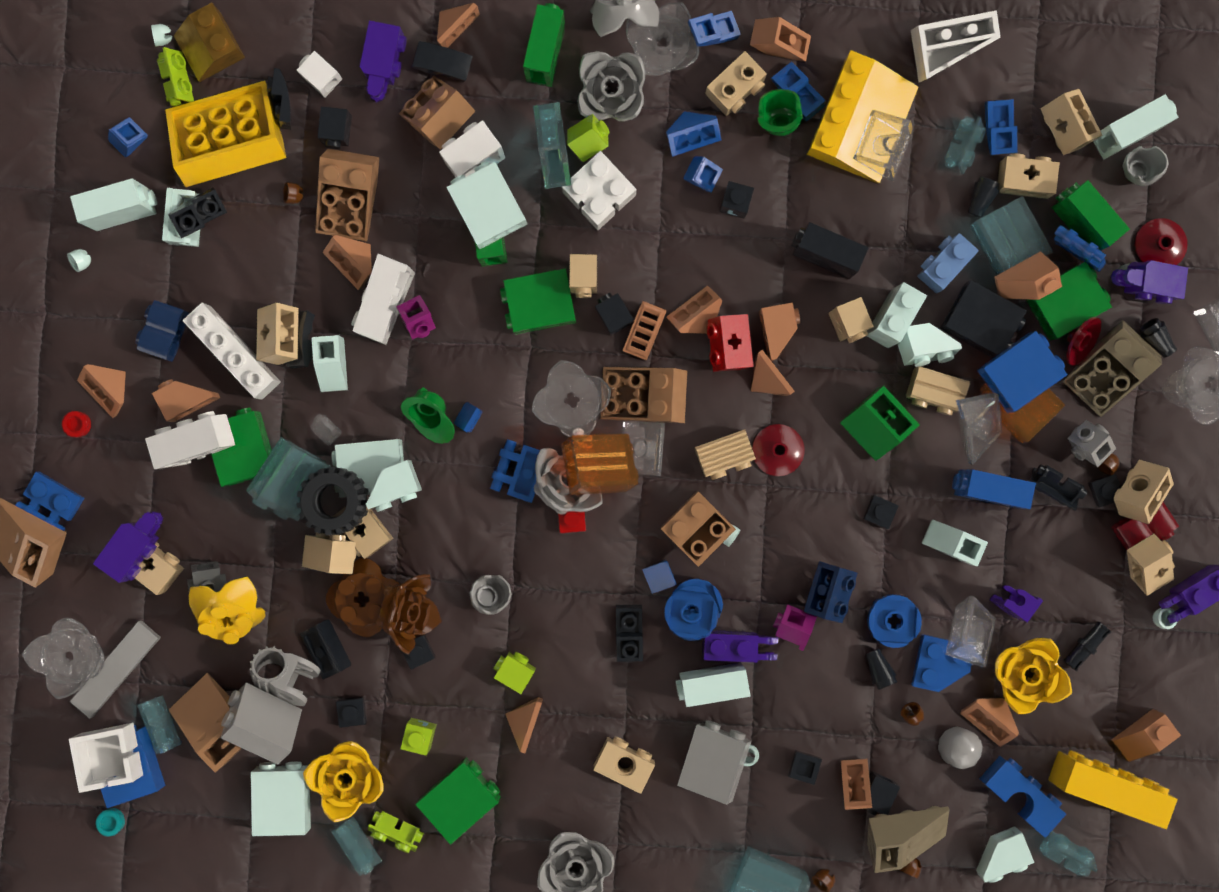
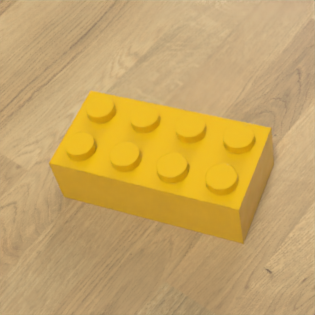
M1069 750L1068 754L1058 751L1048 779L1066 793L1166 830L1178 800L1168 794L1170 789L1159 785L1158 782L1145 777L1143 779L1134 776L1135 774L1121 768L1117 770L1110 767L1107 763L1097 759H1088L1084 755Z

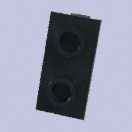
M1040 464L1038 468L1034 467L1030 482L1036 483L1035 489L1076 511L1079 498L1083 499L1087 494L1084 485L1069 477L1061 483L1060 480L1064 474L1056 471L1049 465L1043 466Z

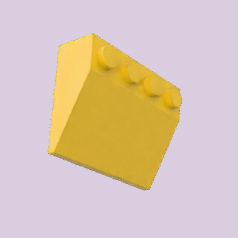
M850 50L807 155L879 184L918 86L878 61Z
M266 81L165 110L173 168L185 187L286 158L278 120L275 119V110L270 93L267 92Z

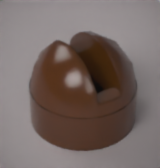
M286 182L283 188L284 203L295 204L302 201L304 196L301 194L303 188L299 184Z
M1112 453L1097 469L1106 475L1112 476L1119 467V458Z
M911 702L902 708L901 716L909 725L917 726L919 722L924 720V711L918 703Z
M915 858L899 870L918 879L922 866L920 861Z
M820 869L812 877L813 884L822 892H829L835 883V875L832 874L830 876L828 874L829 869Z

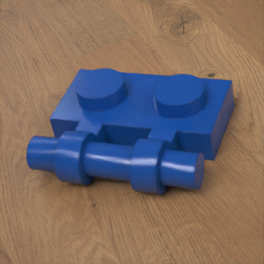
M1061 225L1055 232V244L1082 262L1086 261L1089 266L1100 272L1106 265L1104 259L1106 254L1098 249L1099 246L1093 242L1087 243L1073 229L1067 230Z
M507 439L504 449L501 448L499 453L501 458L496 471L493 470L491 476L493 481L490 489L500 492L504 482L510 484L507 495L532 503L535 496L534 485L536 484L535 464L540 450L523 445L521 454L514 453L517 442ZM511 460L518 462L513 477L506 475Z
M35 472L23 493L24 496L31 499V502L27 506L19 501L15 506L65 531V527L58 524L61 517L71 521L85 498L45 474ZM41 506L52 511L49 517L38 512Z

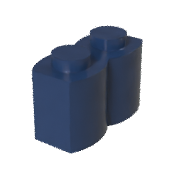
M154 300L152 305H149L145 311L146 325L136 336L137 350L173 362L181 337L187 326L182 320L190 313Z

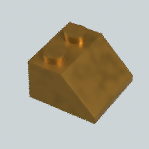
M212 2L189 14L174 34L179 47L199 82L245 58L221 12Z

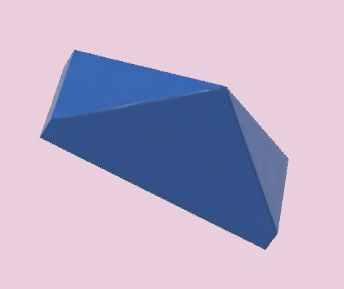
M684 111L666 132L672 157L722 140L718 119L714 115Z

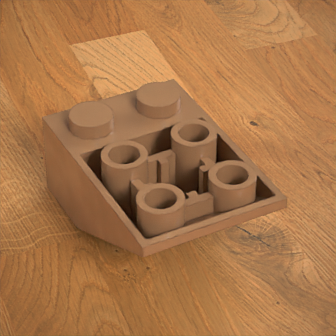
M327 149L320 156L315 233L332 236L338 235L362 241L368 240L378 182L379 157Z
M603 367L601 419L685 423L687 371L676 368Z
M0 498V562L12 576L36 588L53 575L67 533Z
M206 673L169 711L195 752L214 772H217L242 748L221 739L224 728L221 726V722L230 709V705H228L230 696Z

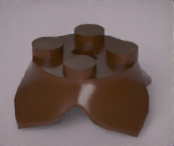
M360 558L354 561L353 574H344L339 581L334 582L330 586L326 595V603L331 613L343 620L353 633L362 637H371L382 629V627L377 625L376 620L381 611L385 588L399 583L394 579L384 577L376 562L369 558ZM360 592H364L366 597L369 596V601L365 602V606L357 600Z
M430 574L414 576L402 584L389 585L384 590V600L381 605V611L377 616V625L382 627L392 637L396 646L408 655L415 646V635H425L442 622L435 603L425 597L431 586Z

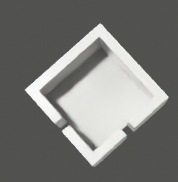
M483 120L478 124L474 122L467 126L463 131L464 134L459 138L449 139L442 145L443 149L439 152L455 177L471 175L480 163L489 162L491 164L496 162L498 164L505 159L502 146Z
M601 151L562 186L563 194L578 210L582 209V214L597 230L615 215V208L620 211L636 196L637 190Z
M134 723L84 732L69 739L79 793L101 789L107 785L111 787L131 783L143 776L139 752H133V749L138 746Z

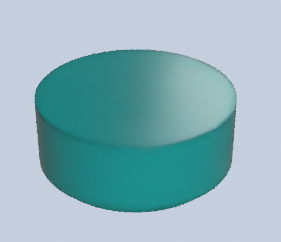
M116 808L104 810L96 819V828L104 836L116 835L125 825L123 813Z

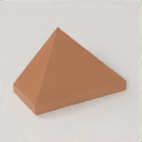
M475 3L444 10L439 13L437 41L440 46L448 48L480 15L478 6Z
M338 235L331 238L323 251L324 255L357 290L361 289L372 273L371 245Z
M706 286L669 314L667 319L680 333L707 334L708 319L717 317L722 300L709 286Z
M763 350L755 355L752 392L789 396L795 392Z
M89 364L85 365L77 381L112 418L117 416L124 403L126 372Z
M537 697L505 714L518 748L522 753H526L543 701L542 698Z
M1005 698L977 699L961 710L960 714L1000 747L1016 738L1019 734Z
M868 760L841 761L845 810L872 808Z

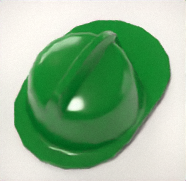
M422 387L413 397L406 398L402 402V413L427 439L441 444L448 443L453 439L455 434L454 426L445 414L446 406L441 396Z

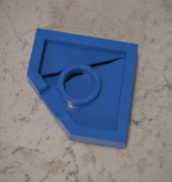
M922 634L911 685L940 692L970 673L976 646Z

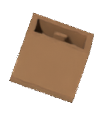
M433 76L423 83L421 90L412 99L405 103L399 115L430 143L441 149L442 145L461 128L475 110L456 89Z
M698 491L660 527L698 567L736 530Z

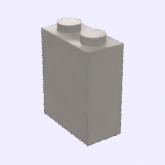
M245 683L239 691L234 690L228 700L230 709L221 722V726L224 727L221 739L278 765L292 751L302 709L249 683Z
M706 720L705 723L696 725L677 786L727 805L733 802L752 741L745 739L746 734L731 729L729 733L721 730L720 724Z

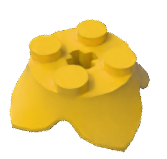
M248 577L226 583L219 592H214L207 586L190 587L189 605L199 624L198 631L211 638L223 640L227 644L237 643L239 638L244 637L250 632L251 628L261 623L266 615L263 608H256L257 592Z
M1033 638L1020 646L1005 649L996 659L995 674L1002 685L1003 696L1007 704L1017 714L1031 713L1036 710L1040 702L1056 703L1072 694L1070 678L1066 671L1058 665L1059 649L1052 639ZM1031 668V672L1034 675L1026 680L1025 672Z
M353 741L338 744L330 754L314 759L303 772L307 786L312 791L321 795L323 812L333 822H339L351 817L361 804L375 802L384 791L383 780L379 770L372 764L367 751ZM348 773L352 780L346 784L344 783V778L340 777V775Z

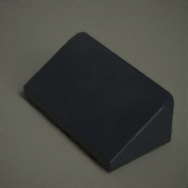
M329 619L300 633L315 665L321 670L320 675L323 680L351 666V662Z

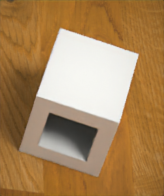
M315 51L311 55L304 56L297 69L302 78L324 98L342 80L339 73Z

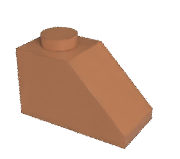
M781 17L755 19L750 45L767 55L804 62L807 59L811 36Z
M1041 251L994 277L998 295L1006 299L1039 300L1062 287L1059 268Z
M793 302L759 310L766 352L771 361H775L798 329L797 324H800L798 308L794 309Z
M172 379L158 385L159 390L152 393L164 418L169 422H176L220 398L216 392L183 382H173Z
M1152 709L1114 737L1112 742L1126 761L1130 762L1160 752L1181 735L1164 713Z

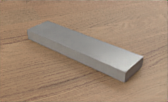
M138 621L70 702L89 719L94 717L161 637L143 621Z

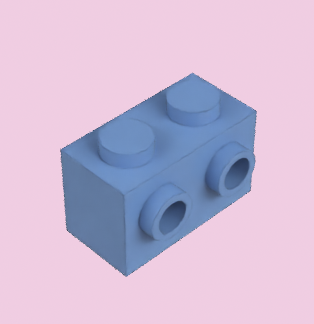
M960 233L953 238L947 236L938 246L941 249L935 257L930 255L920 266L923 270L917 277L936 294L944 290L979 251Z

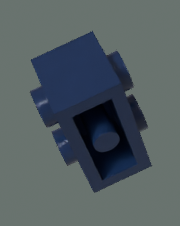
M819 561L804 612L826 620L843 623L844 617L848 612L849 600L855 588L858 573Z

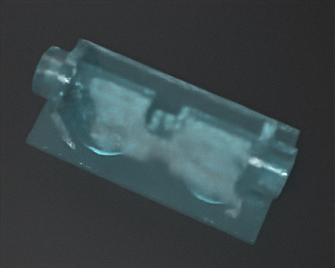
M968 116L960 121L954 139L962 141L960 145L951 142L944 158L946 167L954 169L955 166H958L963 175L966 168L971 167L975 158L974 149L976 144L981 143L985 135V128L981 117L977 118L976 123H974L975 120Z
M163 695L137 705L156 754L164 753L173 747L181 745Z
M354 817L331 831L359 876L368 874L373 870L374 866L382 862Z
M1051 831L1048 835L1049 841H1043L1039 847L1043 856L1058 864L1064 858H1067L1063 866L1079 876L1084 875L1087 877L1091 870L1097 872L1094 854L1088 848L1079 847L1072 843L1063 834H1056Z

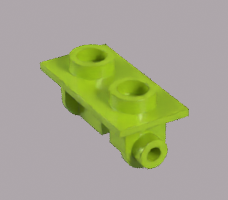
M164 47L163 52L158 54L157 63L161 78H170V81L163 83L166 100L170 102L171 106L180 105V100L193 102L192 85L189 82L186 61L182 52Z
M376 811L372 819L376 823L375 826L371 824L368 826V830L372 832L370 836L382 842H385L386 839L396 843L395 848L405 853H409L410 850L416 852L418 846L413 845L414 841L420 843L424 834L420 832V828L403 821L400 830L395 829L398 818L384 811L381 813Z

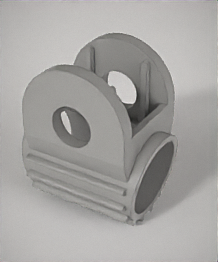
M266 646L263 650L259 649L256 655L253 654L254 659L250 661V674L254 686L292 705L305 706L307 698L303 695V691L295 689L293 686L298 675L313 679V677L319 676L320 668L302 657L291 653H283L282 649H276L275 646L273 648ZM267 664H277L283 668V671L274 678L266 679L258 675L259 670Z

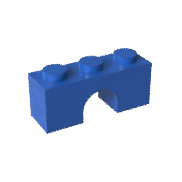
M999 755L979 779L1004 802L1013 794L1024 792L1026 804L1018 814L1046 838L1066 815L1059 808L1062 803L1051 793L1047 796L1040 791L1042 785L1031 775L1028 778L1020 773L1023 768L1012 758L1005 760Z

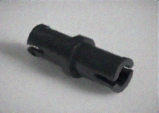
M1097 621L1083 639L1080 637L1077 640V646L1063 661L1077 672L1078 668L1091 654L1095 655L1097 652L1096 648L1111 634V631L1101 622Z

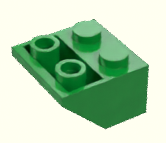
M885 386L874 390L840 422L874 461H877L900 444L920 425Z

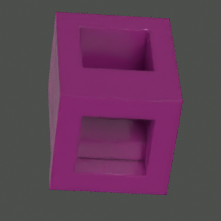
M420 295L396 306L412 340L417 337L424 338L429 335L431 330L436 328L431 313ZM420 308L421 312L408 318L407 313Z
M787 604L783 614L778 612L773 627L777 628L775 636L799 645V650L804 651L817 616Z

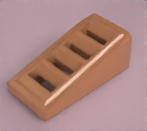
M642 301L623 352L647 361L666 310ZM644 311L658 316L657 321L643 316ZM640 321L654 326L653 331L639 326ZM636 331L650 336L649 341L635 336ZM632 341L646 346L645 351L631 346Z

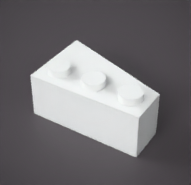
M997 11L919 25L913 28L911 36L918 81L921 82L932 77L936 73L999 39L1000 30Z
M377 254L368 285L362 295L360 310L355 313L352 320L353 332L384 345L387 344L399 314L396 306L404 302L415 272L408 265Z
M214 411L198 415L199 420L193 422L192 419L177 422V428L171 429V426L155 430L156 435L145 438L154 469L187 465L191 463L192 459H202L207 454L217 453L234 446L235 442L227 415H215Z

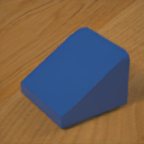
M129 117L109 129L108 141L124 157H127L148 135Z
M695 156L683 179L712 193L723 169L705 157Z
M466 402L456 417L454 424L465 432L470 433L483 412L481 409Z
M667 560L642 569L652 594L677 585Z

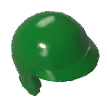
M778 89L762 95L759 101L758 122L762 128L775 136L788 135L798 128L803 116L800 98L796 92Z

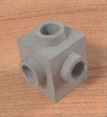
M1087 420L1079 427H1076L1068 437L1072 446L1071 452L1079 460L1083 461L1086 459L1096 467H1099L1116 450L1109 432L1102 425H1093Z

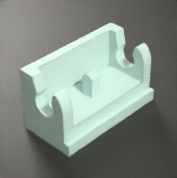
M167 188L162 235L164 242L171 245L199 247L200 230L181 239L168 216L174 209L199 195L195 191Z

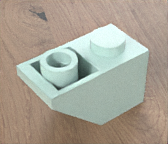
M930 323L910 326L902 341L898 343L904 366L915 364V367H921L936 360L939 363H945L954 359V355L962 349L961 343Z
M339 335L312 337L313 364L320 391L348 390L344 338Z
M411 460L382 469L366 503L368 509L376 508V511L379 512L392 507L391 502L401 499L403 503L417 498L416 492L421 491L422 488Z
M931 520L922 544L969 565L978 566L988 542L954 527Z
M1014 826L990 836L976 870L984 882H997L1003 878V875L1010 872H1022L1028 868V865L1034 863L1023 833Z

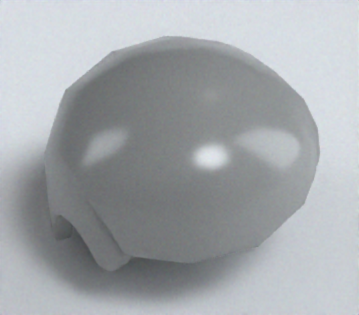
M1139 146L1126 155L1122 167L1125 177L1138 186H1149L1166 173L1169 162L1167 155L1159 147L1154 146L1147 149Z
M484 575L472 584L469 594L471 605L478 612L486 615H494L501 612L509 604L512 595L510 584L500 575Z
M956 726L943 733L939 739L938 751L946 763L955 768L966 769L975 766L981 757L983 746L975 733Z

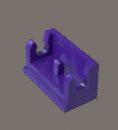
M1007 585L1002 587L1010 593L1009 599L1006 598L1004 601L1001 597L994 594L989 599L1011 617L1027 623L1043 602L1042 599L1030 595L1025 590H1015Z

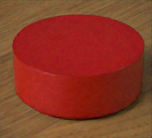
M72 411L64 416L62 429L70 437H83L91 429V420L83 412Z

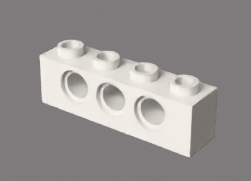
M201 303L182 320L254 398L262 400L281 383L262 361L256 360V354L211 306Z

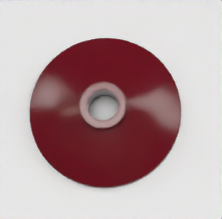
M1158 218L1145 223L1137 232L1134 243L1136 255L1141 262L1152 260L1172 265H1178L1183 260L1188 245L1183 229L1176 222L1165 218ZM1163 238L1166 239L1168 242L1167 247H1164L1161 244V240Z
M1092 317L1085 321L1078 329L1075 328L1069 333L1067 338L1069 345L1066 360L1069 364H1079L1094 347L1102 327V322L1099 318Z
M782 424L770 425L762 429L755 437L752 446L756 465L763 472L772 476H785L795 471L800 466L805 451L801 436L793 428ZM777 445L783 446L784 453L782 455L775 453Z

